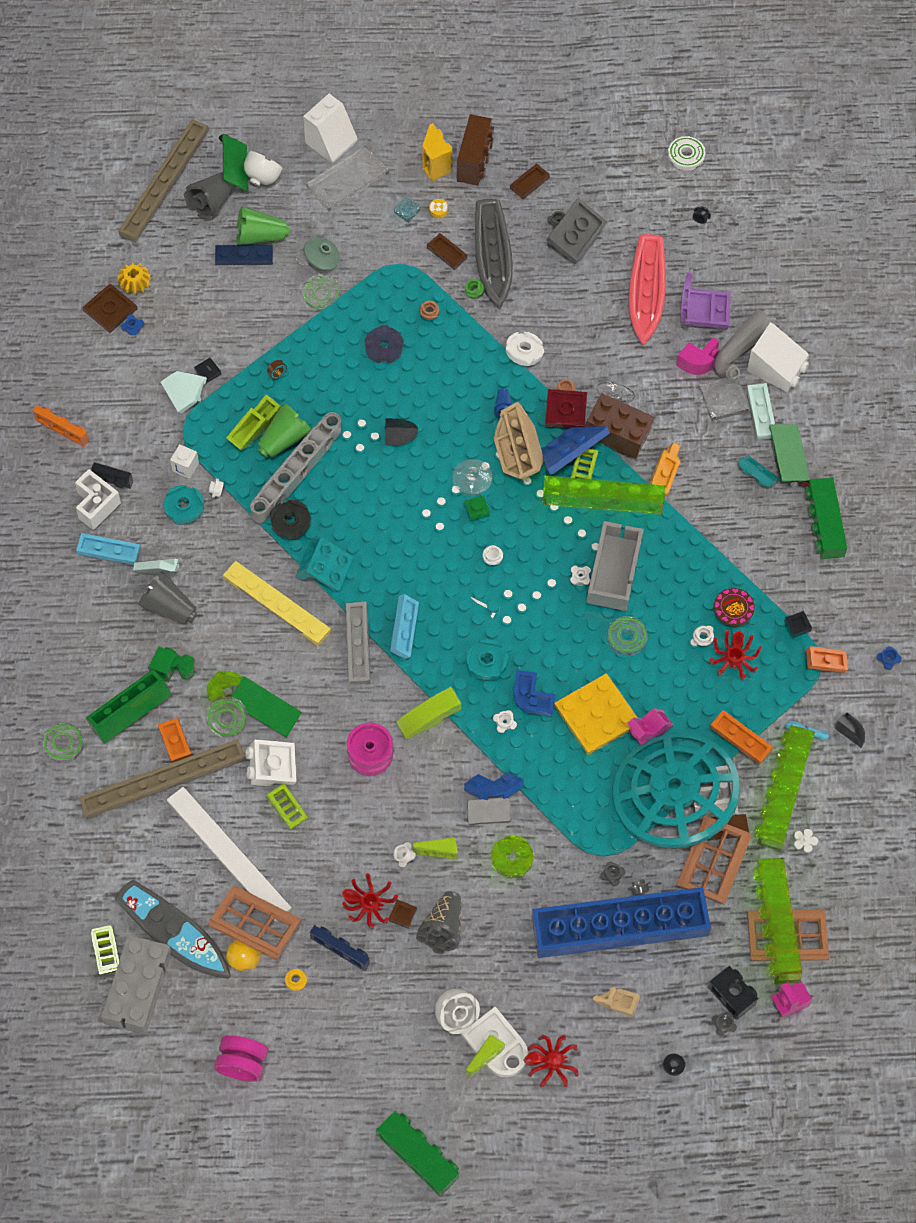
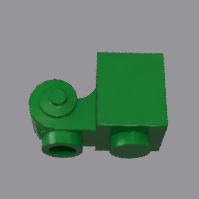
M158 646L148 669L149 671L154 669L168 683L175 671H179L181 678L187 680L194 676L195 659L186 654L183 657L179 656L175 650L169 647L162 648Z

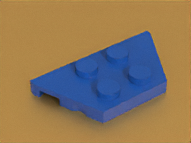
M572 427L565 430L558 438L549 441L541 449L549 475L557 472L610 434L608 427Z

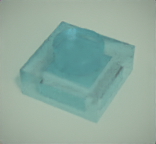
M407 196L394 208V213L408 223L421 211V206Z

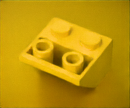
M433 123L429 125L422 145V168L432 182L451 173V164L453 163L451 159L452 147L449 143L445 142L441 130L437 129Z

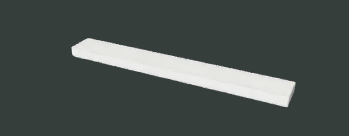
M184 787L167 799L168 804L247 892L287 912L292 910L291 906ZM273 918V922L276 924L279 920Z

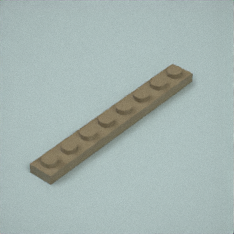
M194 119L190 121L119 229L120 236L134 242L138 240L209 131L208 125Z
M236 739L81 796L79 800L86 819L242 762L246 758L239 740Z

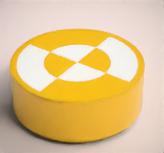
M443 199L433 200L429 205L430 214L435 218L445 217L448 214L447 202Z

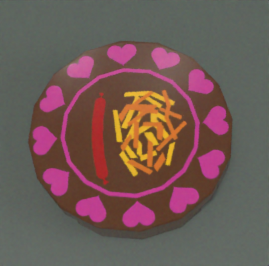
M729 588L718 594L713 610L720 623L736 628L750 622L754 614L755 604L753 598L744 590Z

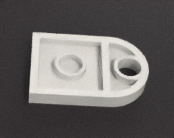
M496 1007L471 1025V1029L461 1034L476 1054L489 1035H493L505 1043L504 1050L486 1065L497 1076H514L521 1072L526 1065L523 1061L524 1057L528 1055L525 1042ZM509 1058H516L519 1065L516 1068H510L507 1066L506 1061Z

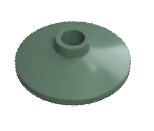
M313 237L304 246L305 257L314 267L327 271L334 269L339 264L340 253L331 241L322 237Z

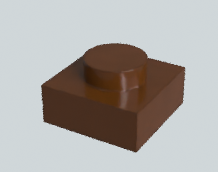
M396 900L389 916V921L409 929L417 907Z

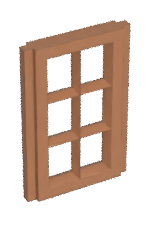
M704 816L698 833L706 830L717 820ZM728 824L721 830L723 834L717 847L706 843L707 840L692 846L676 885L682 889L700 888V886L690 883L696 867L708 871L702 884L705 898L725 905L752 834ZM727 833L738 837L732 853L721 849ZM704 847L715 851L710 867L698 863ZM719 853L730 857L724 873L713 869ZM711 873L723 877L717 893L705 889Z
M234 885L211 917L208 926L277 960L296 932L302 919ZM234 899L250 906L245 914L229 907ZM254 908L269 915L265 924L248 917ZM226 910L242 918L237 926L221 919ZM273 918L289 926L284 934L268 927ZM246 920L261 927L256 937L240 929ZM265 931L281 938L276 947L260 939Z
M825 909L747 911L751 961L829 960ZM756 922H773L774 933L757 934ZM778 922H796L797 933H779ZM800 922H818L819 933H801ZM797 937L798 949H780L779 938ZM802 937H819L820 948L803 949ZM757 938H774L775 949H758Z

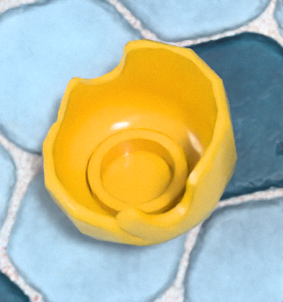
M234 940L227 947L226 960L230 967L237 971L253 970L261 960V952Z

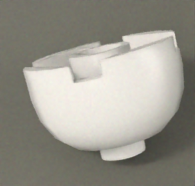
M250 151L244 162V171L250 178L249 182L256 186H260V184L269 185L275 182L283 168L275 161L265 159L266 156Z
M461 988L445 991L436 1002V1019L449 1033L462 1034L471 1029L472 1026L470 1025L479 1018V1002L471 993Z

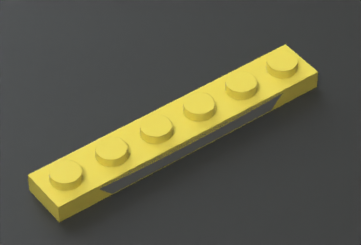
M237 561L223 574V579L315 645L319 646L331 632V628Z

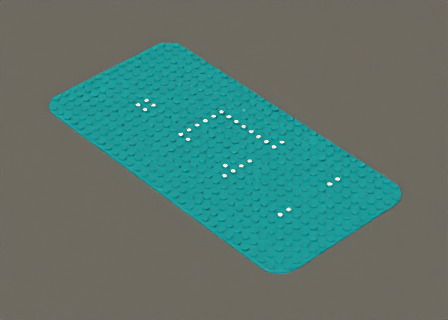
M405 264L385 265L369 274L198 403L186 416L182 428L184 444L187 448L197 452L199 464L214 479L217 478L219 481L224 482L223 488L251 516V502L303 439L272 458L269 456L265 458L257 450L259 448L258 442L263 434L241 451L226 437L250 408L254 409L267 394L280 406L283 404L290 406L299 414V418L309 425L311 430L327 413H337L341 418L340 435L284 501L285 503L287 500H297L306 505L311 517V525L308 531L298 540L285 539L278 536L272 530L270 518L266 522L258 524L299 566L309 543L320 537L353 556L352 563L339 591L336 592L317 579L311 578L345 612L346 603L367 602L369 637L429 698L449 687L453 688L461 702V710L448 716V718L503 774L509 772L524 779V787L519 790L573 845L587 854L600 857L619 855L634 846L640 839L628 831L616 812L613 801L614 779L624 759L635 748L640 746V743L631 732H628L587 755L555 707L553 708L552 716L527 713L517 706L514 700L516 670L536 672L535 692L555 694L554 703L607 673L639 719H642L653 708L662 709L674 725L663 735L686 733L704 737L723 748L730 758L733 759L741 751L710 728L712 722L724 710L759 736L804 697L818 681L821 670L808 669L806 655L807 648L810 646L817 647V645L807 633L792 638L784 622L785 617H788V615L658 492L648 487L649 484L610 447L597 442L589 448L598 451L589 489L569 485L576 458L552 475H549L545 461L539 472L523 480L503 473L494 441L497 424L500 420L494 412L497 391L501 388L508 389L512 405L516 402L521 404L535 426L542 449L549 441L558 438L565 430L570 429L545 426L548 388L524 365L513 362L507 356L505 347L426 273L417 267ZM433 301L438 305L439 314L436 318L428 320L421 316L420 307L424 302ZM276 360H282L287 365L286 372L280 378L272 379L267 373L268 366ZM385 418L404 419L413 422L418 427L416 436L412 441L403 445H385ZM581 456V458H580V459L592 461V458H588V457H584V456ZM579 463V466L590 468V465ZM577 470V473H581V474H585V475H588V473H589V472ZM575 476V480L586 483L587 479ZM287 480L281 481V483H287V482H288ZM484 495L490 516L470 521L464 504L465 500ZM258 509V510H256V511H257V512H262V511H264V510H263V509ZM294 516L286 518L288 523L295 521ZM604 521L622 525L620 538H624L626 526L644 529L627 611L587 603L590 583L578 586L570 581L572 578L571 568L573 566L581 568L588 566L591 569L589 573V578L591 579ZM491 545L499 547L503 552V559L497 565H489L483 560V551ZM729 588L742 589L753 598L755 609L750 622L736 628L720 623L713 609L716 597L723 590ZM403 594L419 602L411 657L407 659L390 651L398 598ZM472 598L486 604L487 608L476 603ZM622 618H632L640 622L646 631L644 644L634 651H622L616 648L609 638V631L614 622ZM622 620L613 626V629L616 628V630L611 631V637L618 647L627 649V646H633L629 647V649H634L642 643V640H640L635 645L639 639H644L643 629L637 622L628 620V623L619 625L622 622H626V620ZM629 625L636 629L638 633L636 641L631 644H625L619 640L617 633L622 626ZM701 626L709 627L713 631L714 638L717 637L719 650L727 652L728 649L725 647L724 640L726 630H729L728 640L730 647H732L731 641L735 632L741 631L744 634V644L741 649L745 648L750 635H753L752 643L744 655L753 656L759 646L762 647L761 651L754 660H744L753 669L758 667V670L752 673L741 663L743 674L746 675L744 681L740 679L738 666L734 670V667L729 669L730 665H728L723 674L718 676V670L722 668L726 660L712 665L710 664V658L716 660L726 655L716 652L714 639L708 646L696 644L693 639L694 631ZM625 627L620 631L619 635L623 641L631 642L635 639L636 633L632 628ZM700 635L702 639L707 638L705 635ZM490 639L497 641L507 653L508 662L506 670L497 680H481L472 676L468 671L466 665L467 652L472 645L474 646L481 640ZM489 656L481 659L485 664L492 662ZM509 710L513 713V720L517 723V726L513 730L508 729L504 733H499L497 731L498 726L493 721V716ZM672 739L673 746L689 747L697 751L704 745L702 742L689 739ZM663 741L645 748L634 758L643 761L653 752L663 749ZM714 748L706 754L715 767L727 764L722 755ZM674 752L675 761L686 763L693 756L684 752ZM660 755L648 764L658 768L662 764L667 763L666 755ZM702 760L694 766L699 775L711 774L710 769ZM627 764L623 770L619 783V794L631 790V781L636 767ZM642 771L638 779L637 788L649 785L651 775ZM673 782L670 784L669 787L672 789H677L680 787L681 784L679 782ZM651 793L639 796L642 804L646 809L650 810L655 803ZM633 798L621 802L626 816L634 825L639 827L645 816L637 809ZM662 807L657 815L665 818L673 810ZM652 821L646 832L651 831L658 823Z

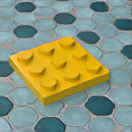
M607 673L554 703L555 709L587 755L630 732V726L627 723L632 718H638Z

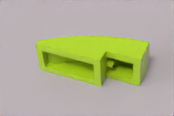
M266 394L254 409L250 408L226 438L242 451L266 431L281 406Z
M449 687L412 709L396 721V724L407 740L442 723L444 718L460 711L461 702L453 688Z

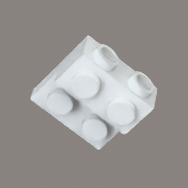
M254 740L247 747L246 759L250 760V766L247 768V779H251V785L271 787L273 784L285 783L287 785H294L296 783L294 743Z

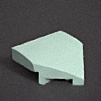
M176 371L161 381V384L176 410L182 414L196 404L197 401L201 402V391L207 378Z
M178 559L134 563L133 571L144 574H157L161 571L163 573L177 572L179 570Z

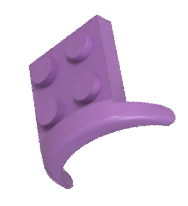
M688 272L681 299L680 319L682 325L728 329L731 293L691 288L693 273Z

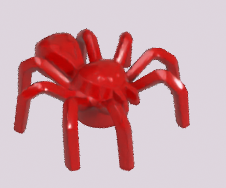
M726 630L724 640L728 652L719 650L717 637H715L714 648L716 652L726 656L716 660L710 658V664L714 665L726 660L722 668L718 670V676L723 674L728 665H730L729 669L734 667V670L738 666L740 679L744 681L746 675L743 674L741 663L749 671L755 673L758 667L753 669L744 659L754 660L759 655L762 647L759 646L753 656L744 655L752 643L753 635H750L745 648L741 649L744 644V634L741 631L735 632L731 641L732 647H730L728 640L729 630Z
M367 873L365 876L369 892H364L360 889L355 879H352V885L356 891L345 889L342 892L347 903L359 905L349 907L344 901L342 905L344 909L349 911L362 908L358 917L353 918L351 915L348 917L351 922L360 921L364 913L367 912V925L372 929L375 925L371 923V912L374 913L380 922L387 924L389 918L383 919L377 911H381L382 908L380 907L384 905L380 902L394 903L398 895H394L392 899L378 898L379 895L389 890L392 883L388 881L383 889L374 893L370 874Z
M541 1035L538 1040L545 1039L549 1051L535 1044L527 1048L528 1051L533 1048L539 1049L543 1053L533 1051L524 1057L523 1061L526 1065H540L533 1068L528 1076L531 1077L539 1070L549 1069L548 1074L540 1083V1087H544L551 1078L553 1071L556 1070L563 1081L564 1087H568V1080L559 1068L571 1070L576 1077L579 1076L577 1068L563 1064L568 1063L565 1060L568 1058L567 1055L563 1054L570 1049L577 1051V1045H568L559 1052L562 1040H566L565 1035L558 1038L554 1050L551 1039L546 1035Z

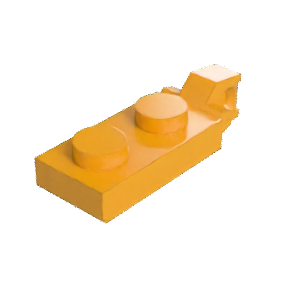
M674 442L668 446L667 450L664 449L660 454L648 485L650 489L663 496L669 493L680 464L679 457H677L680 445Z

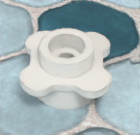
M573 566L571 568L572 578L570 581L572 584L583 586L590 583L589 573L591 569L588 566L584 568Z
M509 710L493 716V721L496 722L499 733H504L508 729L513 730L517 726V723L513 720V713Z
M409 842L397 846L394 851V858L399 861L400 867H405L408 862L416 857V853L412 851V845Z

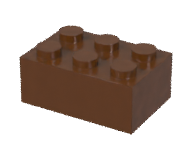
M469 115L457 158V182L479 186L480 179H484L486 172L484 167L485 164H488L490 157L488 152L489 149H492L494 142L492 118Z
M601 393L586 421L585 427L607 426L610 434L601 439L599 443L636 459L651 432L655 417Z

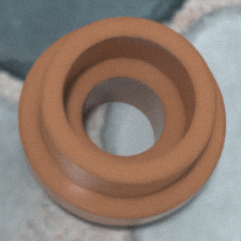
M426 301L420 307V314L425 319H434L439 314V307L433 301Z

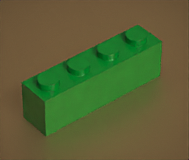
M833 477L810 479L808 487H805V497L810 502L808 513L810 517H813L812 533L817 538L815 541L816 552L820 553L821 560L845 557L847 543Z
M152 669L85 718L94 734L105 744L169 698L171 693L165 681Z
M394 1111L376 1129V1135L441 1197L459 1179L458 1166L452 1160L447 1161L441 1156L443 1152L435 1144L431 1146L426 1141V1135L417 1128L415 1130L410 1125L411 1121L403 1113L399 1115Z

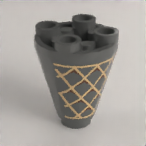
M452 891L445 892L419 926L416 939L431 947L437 954H444L445 951L455 950L459 946L461 929V897L459 894Z

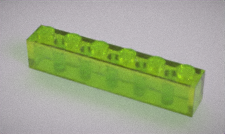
M545 476L542 505L662 514L665 485Z
M794 725L790 726L789 732L784 731L781 743H785L784 749H779L776 761L780 763L778 768L773 769L771 776L774 784L773 787H768L765 797L769 799L767 806L763 805L760 817L764 818L762 825H757L754 835L758 837L757 845L777 851L782 850L815 731Z
M784 858L758 859L757 867L753 869L754 880H758L759 885L756 887L757 899H761L762 904L759 906L760 918H764L765 923L762 925L763 937H767L768 944H765L766 957H770L771 962L768 964L769 976H773L774 984L800 983L802 966Z

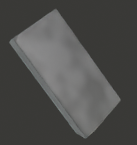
M498 797L488 798V800H467L468 824L511 822L509 797L506 799Z

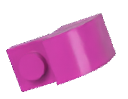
M713 337L702 350L689 342L678 354L676 366L693 375L708 373L712 370L714 359L719 353V341Z
M653 708L642 719L632 718L627 723L630 726L631 734L638 740L640 745H643L652 738L662 736L674 726L663 710Z
M802 981L792 986L787 982L780 986L778 993L771 996L782 1017L795 1014L809 1007L812 1002V998Z

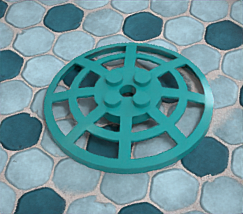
M686 733L658 736L635 748L620 765L613 785V801L622 824L638 839L663 848L689 847L713 837L730 821L735 813L740 796L739 776L730 756L713 741ZM672 739H689L702 742L704 745L697 751L689 747L673 746ZM663 741L664 748L653 752L643 761L634 758L645 748ZM713 748L717 750L727 762L731 773H718L715 765L706 754ZM674 752H684L693 756L686 763L675 761ZM663 754L666 755L667 763L662 764L658 768L648 764L656 757ZM702 760L710 769L711 774L699 775L694 766ZM627 764L636 767L631 781V790L619 794V783L623 770ZM644 771L650 774L649 785L637 788L641 772ZM673 782L681 784L677 789H672L669 786ZM713 782L709 799H706L700 795L701 783ZM720 782H733L730 802L726 810L723 811L714 804L719 794ZM651 793L655 803L650 810L646 809L642 804L639 796ZM633 798L637 809L645 816L639 827L634 825L626 816L621 802ZM694 802L703 806L689 816L684 814V808ZM663 807L675 810L676 818H664L657 814ZM708 811L719 818L706 830L688 836L686 824L698 820ZM652 821L667 826H678L680 838H662L651 835L646 831Z

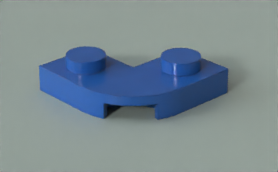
M516 670L514 700L517 706L527 713L552 716L555 694L535 692L537 673Z
M509 772L495 781L477 774L464 783L465 791L484 800H488V796L502 795L503 799H506L524 787V779Z

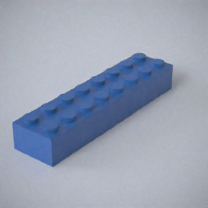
M703 887L532 909L531 917L538 958L709 936L711 930Z

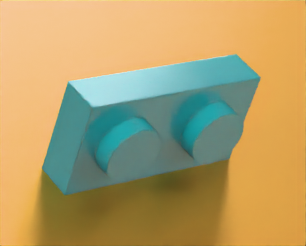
M749 455L742 457L738 462L743 472L753 475L758 479L757 482L764 487L776 485L780 479Z

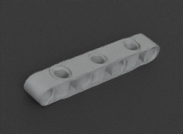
M327 413L263 486L250 506L251 516L255 522H266L270 518L273 508L280 502L281 504L284 503L331 447L332 443L341 433V418L337 413ZM283 480L288 481L287 483H281ZM263 509L264 511L257 512L256 510Z

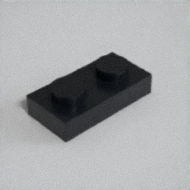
M96 462L93 463L91 471L102 480L112 483L118 488L125 487L131 489L133 484L132 473Z

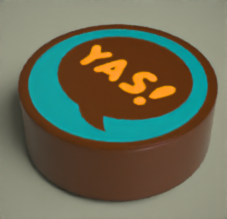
M276 360L268 366L267 373L272 379H278L286 372L287 365L282 360Z

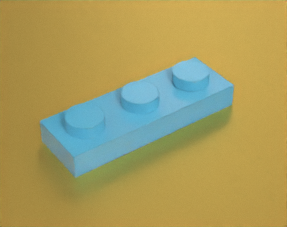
M81 533L76 553L134 565V563H137L141 546L136 543Z
M405 594L400 595L398 598L390 651L407 659L411 657L419 602Z

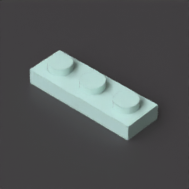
M767 383L747 385L746 390L756 439H772L769 425L775 424Z

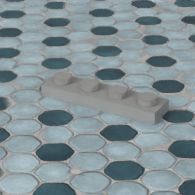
M367 602L346 603L349 683H369L371 679Z

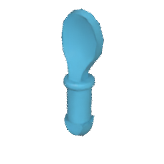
M797 721L786 723L787 729L804 733L806 736L816 737L821 740L829 738L827 731L814 729L810 726L805 728Z

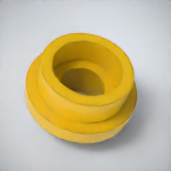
M299 969L290 970L285 976L286 986L293 991L303 989L307 983L306 974ZM298 976L300 980L293 982L292 978Z

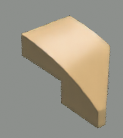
M613 987L610 991L600 996H594L593 1001L608 1009L633 1017L640 1000V995L623 989L616 990Z

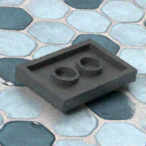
M578 197L547 237L546 241L572 263L576 264L606 225L607 221Z

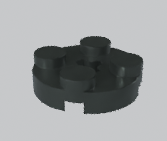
M287 500V502L282 504L280 502L273 508L270 515L272 530L278 536L285 539H300L311 525L308 508L297 500ZM294 516L295 521L288 523L286 518Z

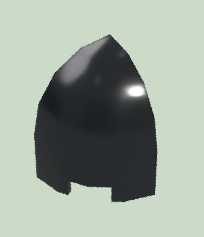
M385 418V445H403L412 441L418 431L417 425L404 419Z
M846 712L837 721L835 729L862 748L865 743L863 725Z

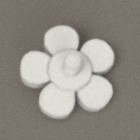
M805 829L804 833L797 831L794 834V838L797 840L794 842V847L798 850L803 847V851L809 853L813 849L812 846L817 845L818 839L812 837L813 832L810 829Z

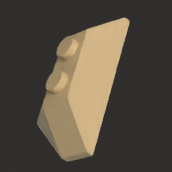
M516 402L501 410V418L497 424L494 441L503 473L523 480L539 472L544 462V457L534 424L521 404Z

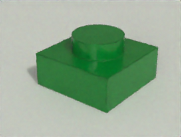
M484 495L465 500L464 504L470 521L490 516Z

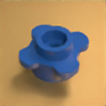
M128 315L125 323L121 324V329L126 330L129 335H136L140 332L141 327L144 326V321L136 319L134 315Z
M890 646L886 647L882 653L877 654V660L881 661L884 664V668L888 670L892 669L894 664L900 663L902 659L898 652Z

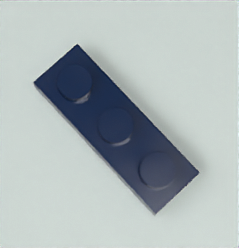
M215 245V265H273V245Z
M313 926L310 931V939L363 971L367 970L370 960L365 951L359 948L355 950L349 946L348 941L341 937L335 938L325 927Z

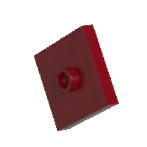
M548 389L545 426L558 428L585 427L587 392Z

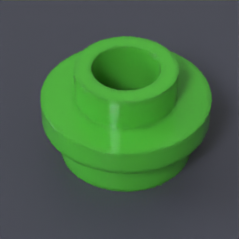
M471 279L465 285V292L470 298H477L484 291V285L480 280Z

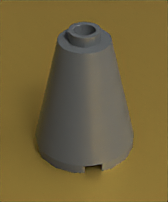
M223 172L188 185L185 188L184 198L191 211L195 210L199 213L198 217L208 219L214 215L235 186L223 181Z
M162 571L153 579L148 586L146 594L142 595L138 605L183 624H186L187 621L191 623L197 615V612H195L196 606Z

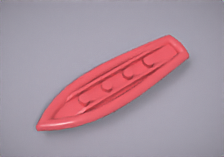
M643 234L638 238L629 286L628 302L632 326L641 344L644 345L653 335L659 324L666 292L664 238L654 234Z

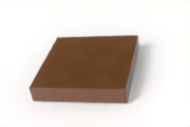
M112 284L106 286L82 307L87 315L109 333L123 323L128 315H132L138 310L137 305Z

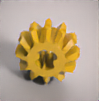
M132 261L130 266L125 264L124 269L119 270L117 279L122 290H126L127 294L133 292L136 295L137 291L143 293L144 288H149L151 277L147 267H143L141 263L135 265Z

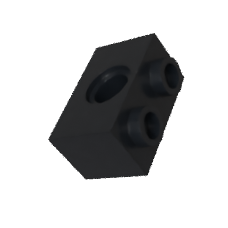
M730 965L714 977L708 985V989L732 1013L736 1020L754 1007L759 999L756 990L750 985L747 986L743 981L741 973L736 969L733 970ZM736 988L739 990L740 994L733 995L730 993L729 989Z

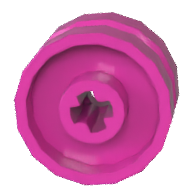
M373 722L362 723L349 733L347 753L351 767L359 774L374 776L384 772L391 765L393 742L392 736L385 727Z
M233 1035L223 1036L219 1045V1051L222 1054L216 1057L214 1070L224 1076L241 1081H260L263 1067L259 1063L265 1062L268 1048L264 1044L249 1038Z

